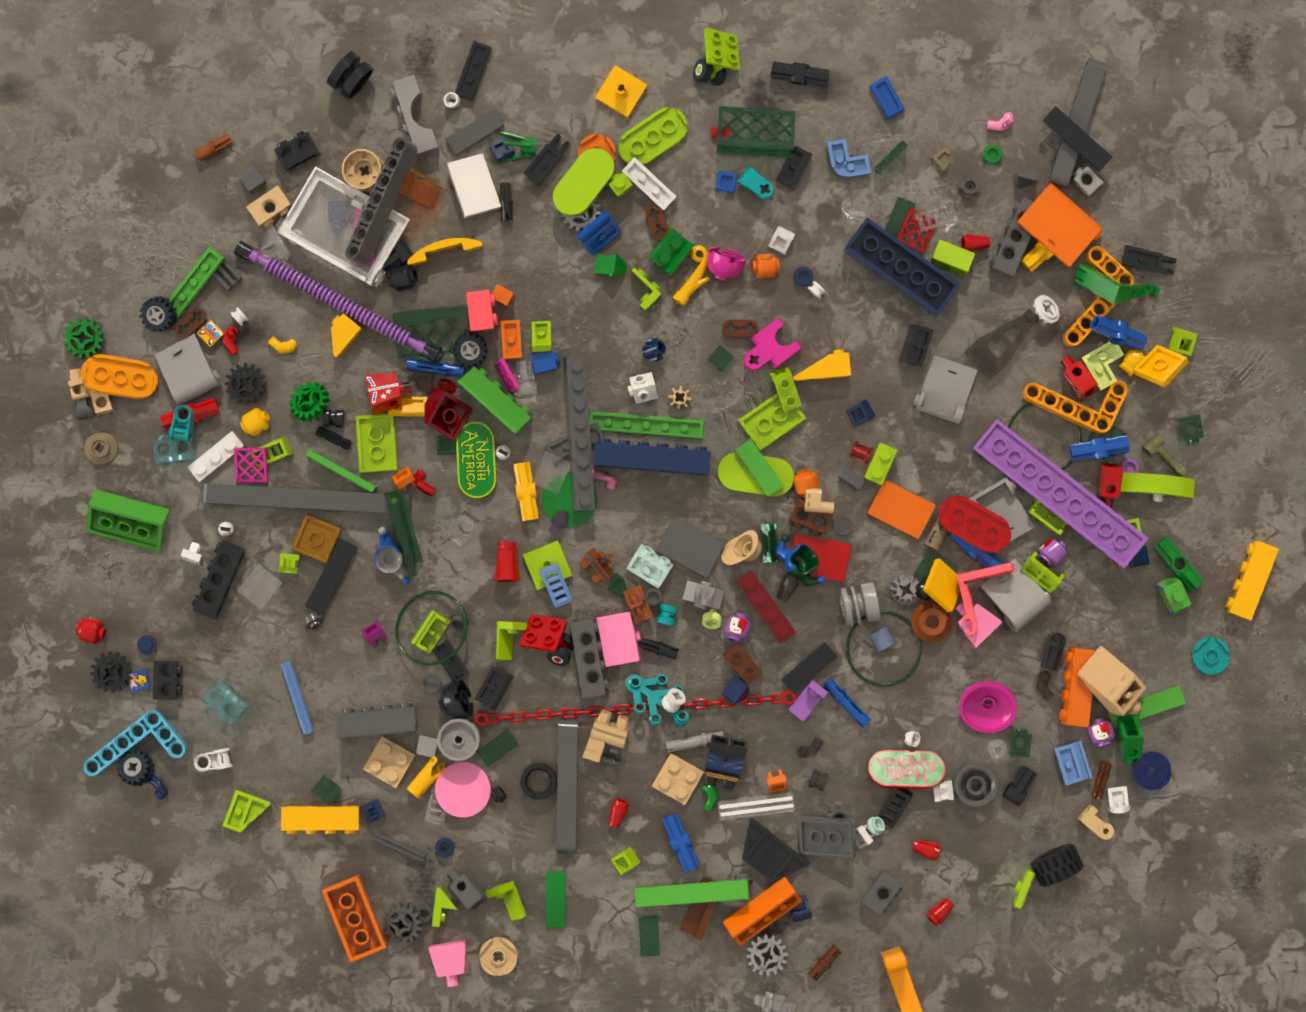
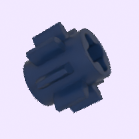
M658 338L645 340L646 345L642 348L643 356L646 359H650V362L662 360V354L666 352L663 341L658 340Z

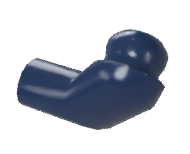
M151 773L153 777L147 780L157 789L155 796L162 800L165 795L167 796L168 790L162 780Z

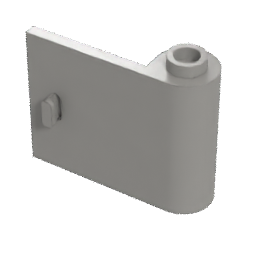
M195 334L154 355L169 390L179 406L220 385L221 375L217 370H213L209 366Z
M934 355L921 393L915 396L913 405H916L915 409L959 424L977 369Z
M1005 477L969 499L1003 517L1008 522L1011 531V542L1034 529L1035 526L1015 495V489H1017L1013 480H1008Z
M1014 558L1011 563L1014 564L1015 572L992 577L982 584L980 588L1003 612L1005 622L1014 632H1018L1051 605L1052 597L1020 570L1022 566Z

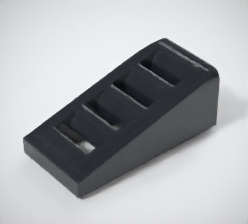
M893 789L877 817H880L884 824L893 828L912 798L913 793L908 789ZM892 799L900 802L902 805L900 806L894 803ZM888 806H891L892 808L896 809L898 812L896 813V812L892 811L891 809L888 808ZM884 812H886V813H888L889 815L893 816L894 819L892 820V819L888 818L887 816L883 815Z

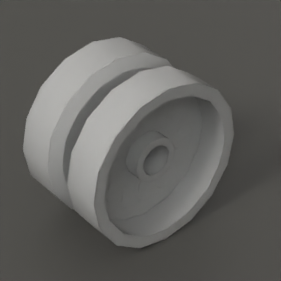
M451 719L439 730L437 737L438 748L450 760H467L480 747V731L476 724L469 719ZM457 736L462 737L461 743L455 740Z

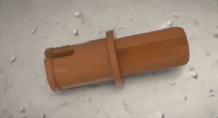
M224 134L212 142L209 141V144L195 151V154L200 162L215 153L217 155L218 151L232 144V139L228 134Z

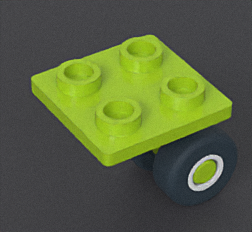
M706 28L704 30L706 60L700 59L696 62L693 76L698 82L705 83L711 79L712 85H722L726 79V69L734 71L740 69L738 38L734 34Z

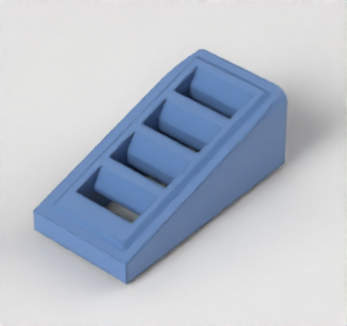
M558 563L541 569L540 573L554 606L559 607L571 602L572 597ZM557 571L556 575L551 576L549 578L546 577L547 575ZM560 579V581L556 583H553L551 585L549 584L550 582ZM563 586L562 589H559V590L554 591V592L552 591V590H554V589H557V588Z

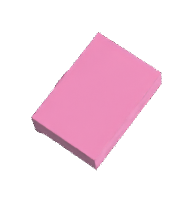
M631 611L597 618L606 667L641 660L638 641H641L640 630L635 628Z

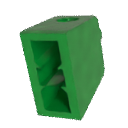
M1137 715L1118 716V746L1125 763L1133 764L1136 762V759L1142 758L1143 734Z

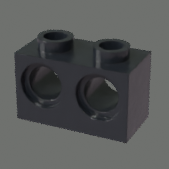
M301 131L293 136L294 139L288 142L284 140L276 145L277 148L274 151L286 172L320 155L308 131L305 133ZM304 141L310 144L307 150L300 149V144ZM287 150L293 152L290 159L283 158V153Z
M155 660L153 662V699L177 700L182 695V684H179V676H182L183 666L180 665V661ZM166 665H170L173 668V673L170 676L164 673ZM166 684L172 687L170 695H166L163 691Z

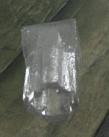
M532 360L517 361V383L520 386L518 389L519 399L538 397Z

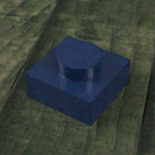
M506 137L489 144V149L498 163L515 155L512 146L503 145V141H508Z

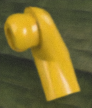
M273 336L268 341V344L280 354L292 353L297 347V342L294 339L280 342Z

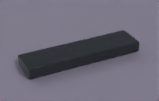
M1056 106L1042 120L1098 172L1113 158Z
M341 538L339 539L305 607L323 615L357 546Z

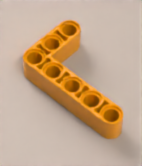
M1095 246L1087 252L1086 261L1094 269L1119 283L1120 278L1125 277L1128 279V284H1134L1132 274L1103 248ZM1093 251H1097L1100 254L1098 261L1092 259L1091 253ZM1106 264L1113 265L1114 273L1110 274L1106 271ZM1098 296L1063 335L1064 344L1068 347H1075L1092 331L1090 327L1089 329H1084L1081 326L1082 319H1087L1091 325L1094 317L1098 315L1094 312L1095 305L1102 307L1103 313L1101 316L1105 317L1115 304ZM1069 333H1074L1077 336L1076 343H1071L1068 340Z
M1114 382L1108 388L1098 412L1037 383L1028 384L1024 388L1022 396L1025 401L1095 434L1103 435L1112 427L1128 389L1124 382ZM1113 387H1120L1122 395H1116L1113 392ZM1029 388L1035 389L1036 397H1030L1027 390ZM1046 396L1053 398V405L1046 404ZM1108 403L1112 404L1114 412L1106 411L1105 405ZM1064 404L1069 405L1071 413H1065L1062 410V406ZM1080 413L1088 414L1089 420L1086 422L1082 421ZM1098 421H1104L1106 423L1105 430H1101L1098 428Z
M900 947L881 952L901 1012H922L907 970V962Z

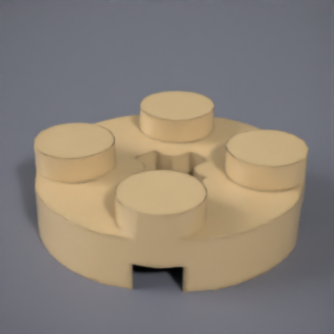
M499 936L487 940L481 947L479 954L482 968L493 976L510 973L516 966L518 957L515 945L509 939ZM502 952V957L504 959L502 961H495L494 953Z

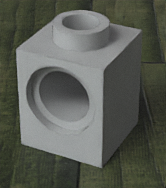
M1089 166L1085 169L1080 167L1073 174L1075 178L1072 182L1086 198L1103 183ZM1082 176H1088L1091 183L1089 185L1083 184Z

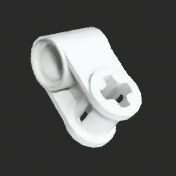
M230 748L218 749L198 755L194 760L195 768L199 771L233 767L228 753ZM201 757H205L209 761L206 768L199 765Z

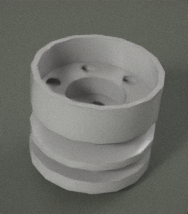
M873 582L860 584V593L856 594L853 586H850L851 595H847L845 587L840 588L841 610L848 627H854L853 618L855 617L858 626L861 625V616H865L868 623L881 621Z

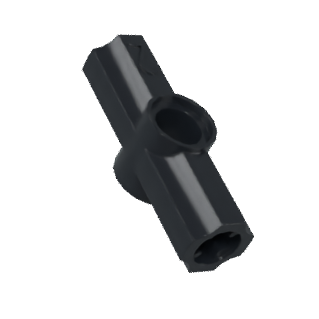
M773 61L770 78L790 81V83L796 85L812 84L827 87L830 70L810 67V65L804 63L789 64Z

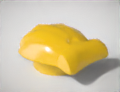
M1136 349L1128 350L1123 362L1119 365L1130 377L1134 373L1133 369L1145 358L1143 351Z

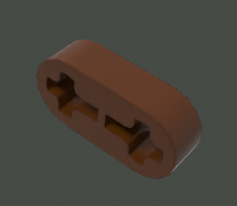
M654 205L646 210V219L653 238L661 242L664 237L660 238L659 235L655 234L657 232L656 225H660L661 230L666 231L664 236L668 233L669 229L661 208ZM651 210L660 213L657 215L658 222L656 223L653 217H649Z
M194 308L176 324V335L185 339L194 334L206 322V312L201 308ZM195 312L198 314L202 313L201 321L195 320L193 323L191 322L195 318ZM188 324H190V326L187 328V334L179 333L181 332L180 326L186 327Z
M742 319L727 320L722 326V332L727 337H753L759 329L758 324L754 320ZM732 323L733 327H739V330H733L732 334H730L728 330H725V327ZM748 323H751L755 330L748 334V331L741 330V327H747Z

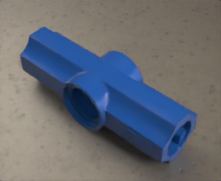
M1096 315L1091 322L1090 328L1092 331L1108 337L1109 342L1112 344L1127 345L1139 351L1147 343L1145 334L1129 328V324L1125 321H1113L1101 315Z
M1127 436L1110 439L1098 438L1090 440V442L1069 445L1072 461L1091 458L1093 460L1110 457V455L1130 452Z
M952 533L949 535L951 539L964 549L963 551L976 562L978 561L985 568L1002 565L1003 561L995 553L982 551Z
M674 813L663 818L664 827L670 837V844L674 853L677 854L684 872L699 867V862L692 849L693 845L687 831L682 826L678 814Z

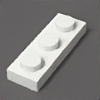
M635 157L622 170L663 211L677 197Z
M231 431L187 468L199 482H202L234 456V448H243L245 445Z

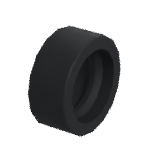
M534 763L524 770L521 775L520 784L523 792L528 797L541 800L553 793L556 788L557 777L554 770L547 764ZM535 770L546 772L550 778L548 789L540 793L532 791L527 783L531 772Z

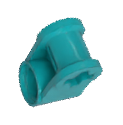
M748 166L737 181L742 187L762 200H768L774 194L771 182L750 166ZM768 186L769 193L765 192L764 194H762L761 188H766Z
M181 405L175 409L169 431V440L177 439L185 441L186 444L190 443L195 420V412L192 408ZM183 410H188L189 416L183 420L181 413Z

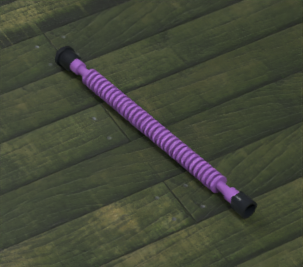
M242 240L237 244L234 250L235 255L245 260L262 264L264 270L268 271V273L274 276L277 275L278 278H281L283 281L285 280L287 283L290 282V285L298 287V289L307 292L309 295L311 294L316 299L320 298V301H324L325 304L332 306L334 309L337 308L338 311L345 313L347 316L350 315L351 318L354 317L358 322H363L364 325L367 324V327H371L373 330L376 329L377 332L380 331V334H384V336L390 339L393 338V341H397L399 344L402 342V346L409 344L417 352L421 353V356L430 360L431 364L439 363L444 355L441 352L442 347H436L429 342L425 343L421 340H415L410 337L411 332H407V330H403L401 327L398 328V325H394V323H390L388 320L385 321V318L377 316L376 313L368 311L366 308L364 309L363 306L355 304L354 301L351 302L350 299L343 297L341 294L338 295L332 289L325 288L319 282L312 281L308 276H304V274L298 271L295 272V269H291L286 264L282 265V262H278L273 257L267 259L261 256L260 252Z

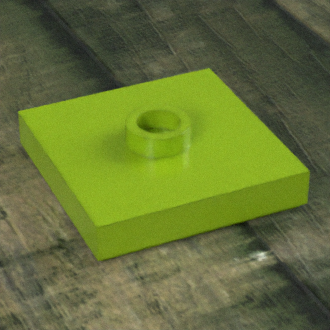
M558 540L523 554L537 590L546 587L540 570L558 563L564 579L573 576ZM557 571L547 575L546 577L549 578L551 576L556 575ZM560 579L550 582L549 584L551 585L553 583H556L560 581Z
M1025 868L1021 881L1018 880L1014 890L1016 895L1012 904L1019 909L1023 906L1035 875L1031 869Z

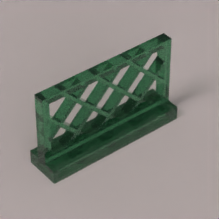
M719 106L716 153L792 158L795 111ZM723 112L731 113L734 118L727 122L722 117ZM744 114H750L754 119L746 123L741 117ZM764 115H769L773 119L767 125L760 119ZM783 116L791 117V122L786 126L779 121ZM737 120L743 125L738 131L731 126ZM756 121L763 127L758 132H755L750 127ZM775 122L782 128L776 134L769 129ZM726 128H729L733 133L729 138L721 137V132ZM746 129L753 135L749 139H744L740 135ZM765 130L772 136L768 140H762L759 137ZM785 132L790 137V142L781 141L778 136Z
M468 305L393 312L392 314L394 325L407 324L412 328L411 333L415 330L423 337L421 341L425 338L432 345L439 347L437 344L443 337L449 340L452 345L448 350L441 351L444 354L453 353L451 348L454 346L455 341L445 335L452 326L461 333L460 335L464 334L467 328L468 333L471 332ZM466 317L467 326L462 331L454 323L458 318ZM439 320H445L450 324L444 333L435 327ZM420 322H426L431 326L425 335L416 329ZM433 328L442 335L436 343L426 337ZM396 341L398 359L422 357L421 353H413L415 348L409 354H402V342L399 344Z
M402 488L386 492L384 496L399 548L403 552L404 566L408 565L411 577L416 576L417 563L422 562L423 557L404 490Z

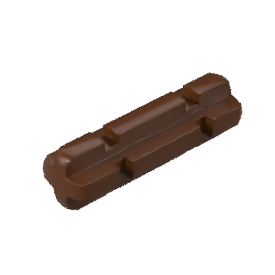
M1102 761L1099 769L1101 770L1100 772L1098 771L1094 784L1095 789H1093L1091 794L1094 798L1101 799L1104 792L1102 791L1105 789L1109 776L1108 771L1110 772L1112 766L1108 762Z

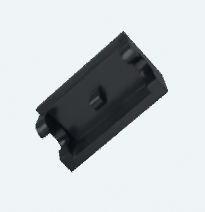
M793 146L775 181L794 190L813 154L798 146Z
M911 324L899 361L922 367L934 330L918 324Z
M449 639L433 649L439 661L455 651ZM458 653L441 663L452 681H456L469 672Z
M492 665L475 700L492 709H497L514 675Z

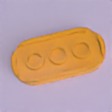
M97 354L88 358L81 367L80 374L83 384L95 393L140 400L150 396L156 390L158 384L156 372L150 364L144 361Z

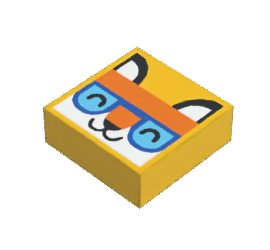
M212 320L197 332L210 347L224 336V333Z

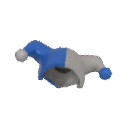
M380 527L378 530L380 534V547L375 552V565L384 573H394L399 579H402L403 584L407 585L411 580L403 564V552L398 546L394 545L392 537L386 531V528Z

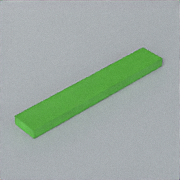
M590 411V425L598 422L601 430L604 432L703 439L704 420ZM596 427L590 429L593 431H597Z
M748 879L634 888L636 907L750 899Z

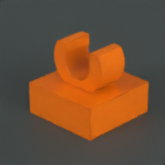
M408 466L392 476L398 489L402 488L405 493L408 492L405 486L409 483L416 487L415 478Z
M781 769L778 770L779 776L775 777L772 776L771 771L768 772L767 785L769 794L788 790L786 775H783Z

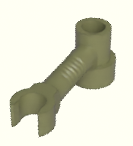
M1156 435L1150 442L1147 441L1142 446L1143 451L1151 458L1159 453L1179 477H1184L1188 473V470L1178 463L1162 446L1165 442L1160 436Z

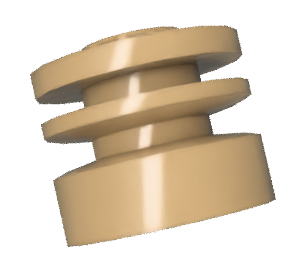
M367 149L354 150L343 161L342 175L344 180L351 187L361 192L371 193L384 161ZM363 170H368L370 174L366 175Z

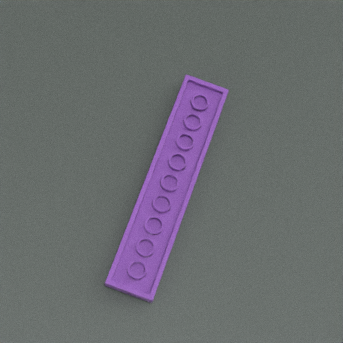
M998 419L994 421L973 447L975 452L1009 479L1013 480L1033 498L1041 502L1042 505L1123 569L1149 539Z

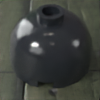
M463 680L450 682L443 687L438 704L440 709L444 710L449 717L454 719L471 716L474 710L473 702L469 703L470 690Z

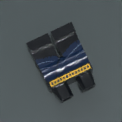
M712 734L704 771L705 784L715 786L716 780L721 779L724 780L723 788L733 790L735 784L739 782L744 759L748 751V742L731 738L729 744V737Z

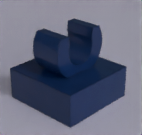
M378 798L360 807L368 824L386 816Z

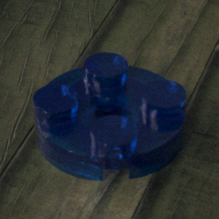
M1148 751L1142 753V758L1136 759L1133 764L1132 774L1139 786L1148 790L1160 789L1171 778V765L1163 754ZM1155 766L1156 775L1151 774L1149 776L1147 768Z

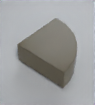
M945 146L931 157L942 173L950 163V150L948 146Z

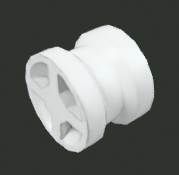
M672 688L663 697L662 705L668 712L675 713L685 703L686 697L679 689Z

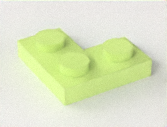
M1110 342L1081 357L1085 367L1097 381L1099 391L1117 381L1108 364L1124 355L1119 345Z

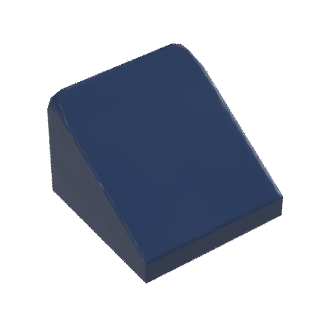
M867 400L846 410L855 427L875 417Z
M1146 545L1142 546L1130 561L1131 568L1150 564Z
M735 675L723 690L722 695L736 705L749 694V686Z
M806 895L801 896L802 902L790 910L793 922L812 918Z

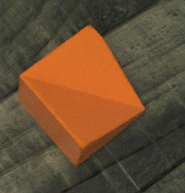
M499 284L496 285L492 292L495 300L509 307L515 296L512 291Z

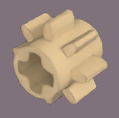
M682 386L677 391L672 388L674 394L668 396L669 399H673L670 406L676 404L678 405V410L681 405L687 408L686 400H692L691 397L686 395L689 393V390L682 391ZM677 393L679 395L684 394V402L675 401Z

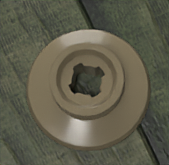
M98 431L87 438L84 452L87 459L93 464L107 465L116 458L118 443L112 434ZM99 444L104 446L102 452L97 450Z

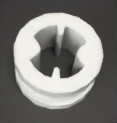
M815 281L812 287H808V290L819 300L822 298V294H826V291Z
M238 307L235 312H231V315L241 326L244 325V321L249 320Z

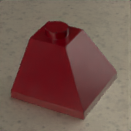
M433 387L424 404V423L455 442L473 408L447 391Z

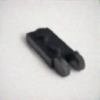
M557 134L549 144H546L523 173L537 186L562 158V154L571 144L568 141L565 142L558 152L553 149L556 143L560 141V134Z
M1125 245L1121 265L1173 275L1174 270L1160 266L1162 261L1175 264L1177 259L1164 256L1162 253Z

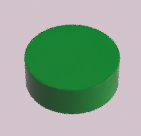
M989 145L983 151V159L988 164H997L1002 158V150L997 145Z

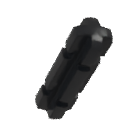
M319 426L315 434L317 436L324 437L325 440L337 446L340 445L341 448L349 450L352 445L351 440L343 439L342 436L330 430L327 431L322 426Z

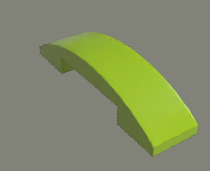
M1123 473L1120 492L1169 495L1178 498L1194 499L1195 479L1161 474Z

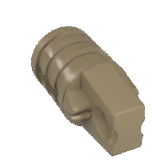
M939 518L924 543L925 546L937 552H940V548L943 546V542H945V538L948 535V531L942 527Z

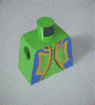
M1172 576L1156 583L1171 617L1191 607V601L1180 579Z

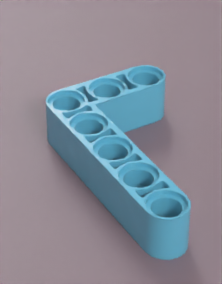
M152 710L84 763L83 770L89 776L100 774L151 733H153L173 758L185 756L188 746L164 714L159 710ZM153 713L159 718L157 724H152L150 721V716ZM138 725L143 728L142 736H137L135 733V728ZM163 729L170 731L169 739L162 737ZM121 738L128 740L126 748L120 746ZM175 744H180L182 746L181 754H176L174 752L173 748ZM106 750L112 751L113 758L111 760L105 758ZM91 762L97 763L98 769L96 772L90 770L89 765Z

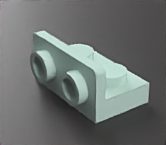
M641 544L626 569L659 589L671 570L673 563L667 557L655 553L651 547Z

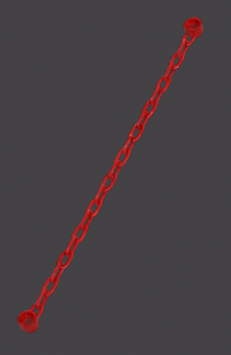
M786 690L783 693L772 694L770 698H762L760 695H748L738 703L755 706L760 705L762 701H770L773 704L790 706L795 703L796 694H793L791 690ZM787 694L792 695V700L789 702L785 700ZM774 696H781V701H773L776 700ZM721 697L718 701L710 702L705 698L694 699L692 703L681 705L679 710L688 706L698 710L707 709L710 705L716 704L721 708L734 707L735 704L721 705L723 704L721 700H729L726 697ZM748 698H758L757 701H759L757 703H747L750 701ZM706 701L704 704L707 706L696 707L697 703L695 702ZM618 704L613 709H605L603 706H591L585 711H579L577 708H564L561 712L556 713L546 709L537 710L535 714L528 715L524 711L511 712L509 716H501L498 713L488 714L481 711L476 714L475 723L479 727H485L488 724H497L502 719H509L511 722H524L530 717H535L541 721L550 720L553 716L559 715L565 719L577 718L580 714H588L590 717H598L600 713L591 714L593 713L591 709H601L600 712L606 710L614 712L616 715L630 714L634 707H631L629 704ZM641 706L636 707L637 710H643ZM618 707H628L626 708L627 712H617L619 711ZM575 710L574 714L576 715L565 716L567 714L565 711ZM549 712L548 716L550 717L539 718L541 715L538 713ZM524 714L521 716L524 719H513L514 716L512 715ZM480 716L486 718L484 723L479 722ZM490 716H498L495 718L497 721H490Z

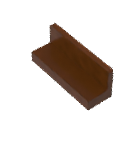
M702 877L700 883L715 881ZM717 902L691 903L680 929L694 935V938L702 940Z

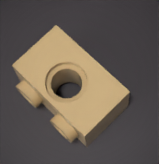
M277 185L246 206V208L261 228L264 226L267 228L275 223L274 219L287 215L292 204ZM269 204H275V210L272 213L266 212V207Z

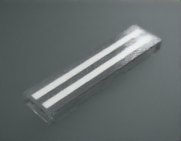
M793 792L717 801L719 821L796 811Z

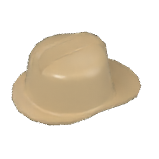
M748 530L730 540L724 546L721 553L722 561L726 565H735L742 561L752 562L764 550V545L758 540V535L755 531Z

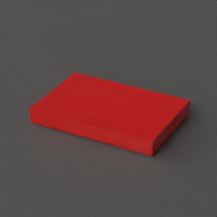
M794 534L792 549L804 543L816 553L820 564L811 573V576H824L825 579L845 581L851 544Z

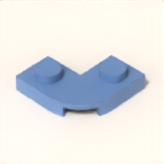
M846 139L827 142L830 164L838 175L851 178L871 174L868 154L849 157Z

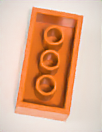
M360 874L321 890L350 963L388 947L387 940Z

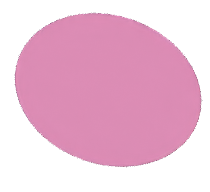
M468 762L453 763L447 766L436 780V799L442 809L453 816H473L486 806L490 798L491 787L489 779L485 772L475 764Z

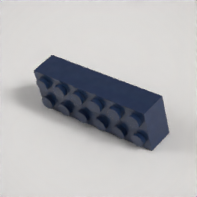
M868 217L843 250L934 317L940 314L961 285Z
M600 438L599 442H595L593 465L595 467L708 476L711 451H707V447L697 446L695 450H690L686 445H676V448H668L669 444L657 443V447L649 446V442H638V445H630V441L619 440V443H611V439Z

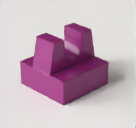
M378 620L362 630L365 640L374 648L378 646L376 643L377 639L387 640Z

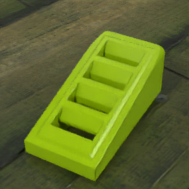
M287 437L279 438L258 447L267 449L270 456L269 460L267 458V465L293 454ZM272 446H274L278 456H275ZM260 450L252 451L256 456H258L257 452L261 453ZM250 454V457L253 462L255 458ZM256 461L254 466L259 469L262 464Z

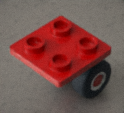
M535 614L530 615L527 630H524L519 643L521 647L548 651V660L558 666L567 665L571 658L568 649L574 650L572 636L564 633L567 620Z

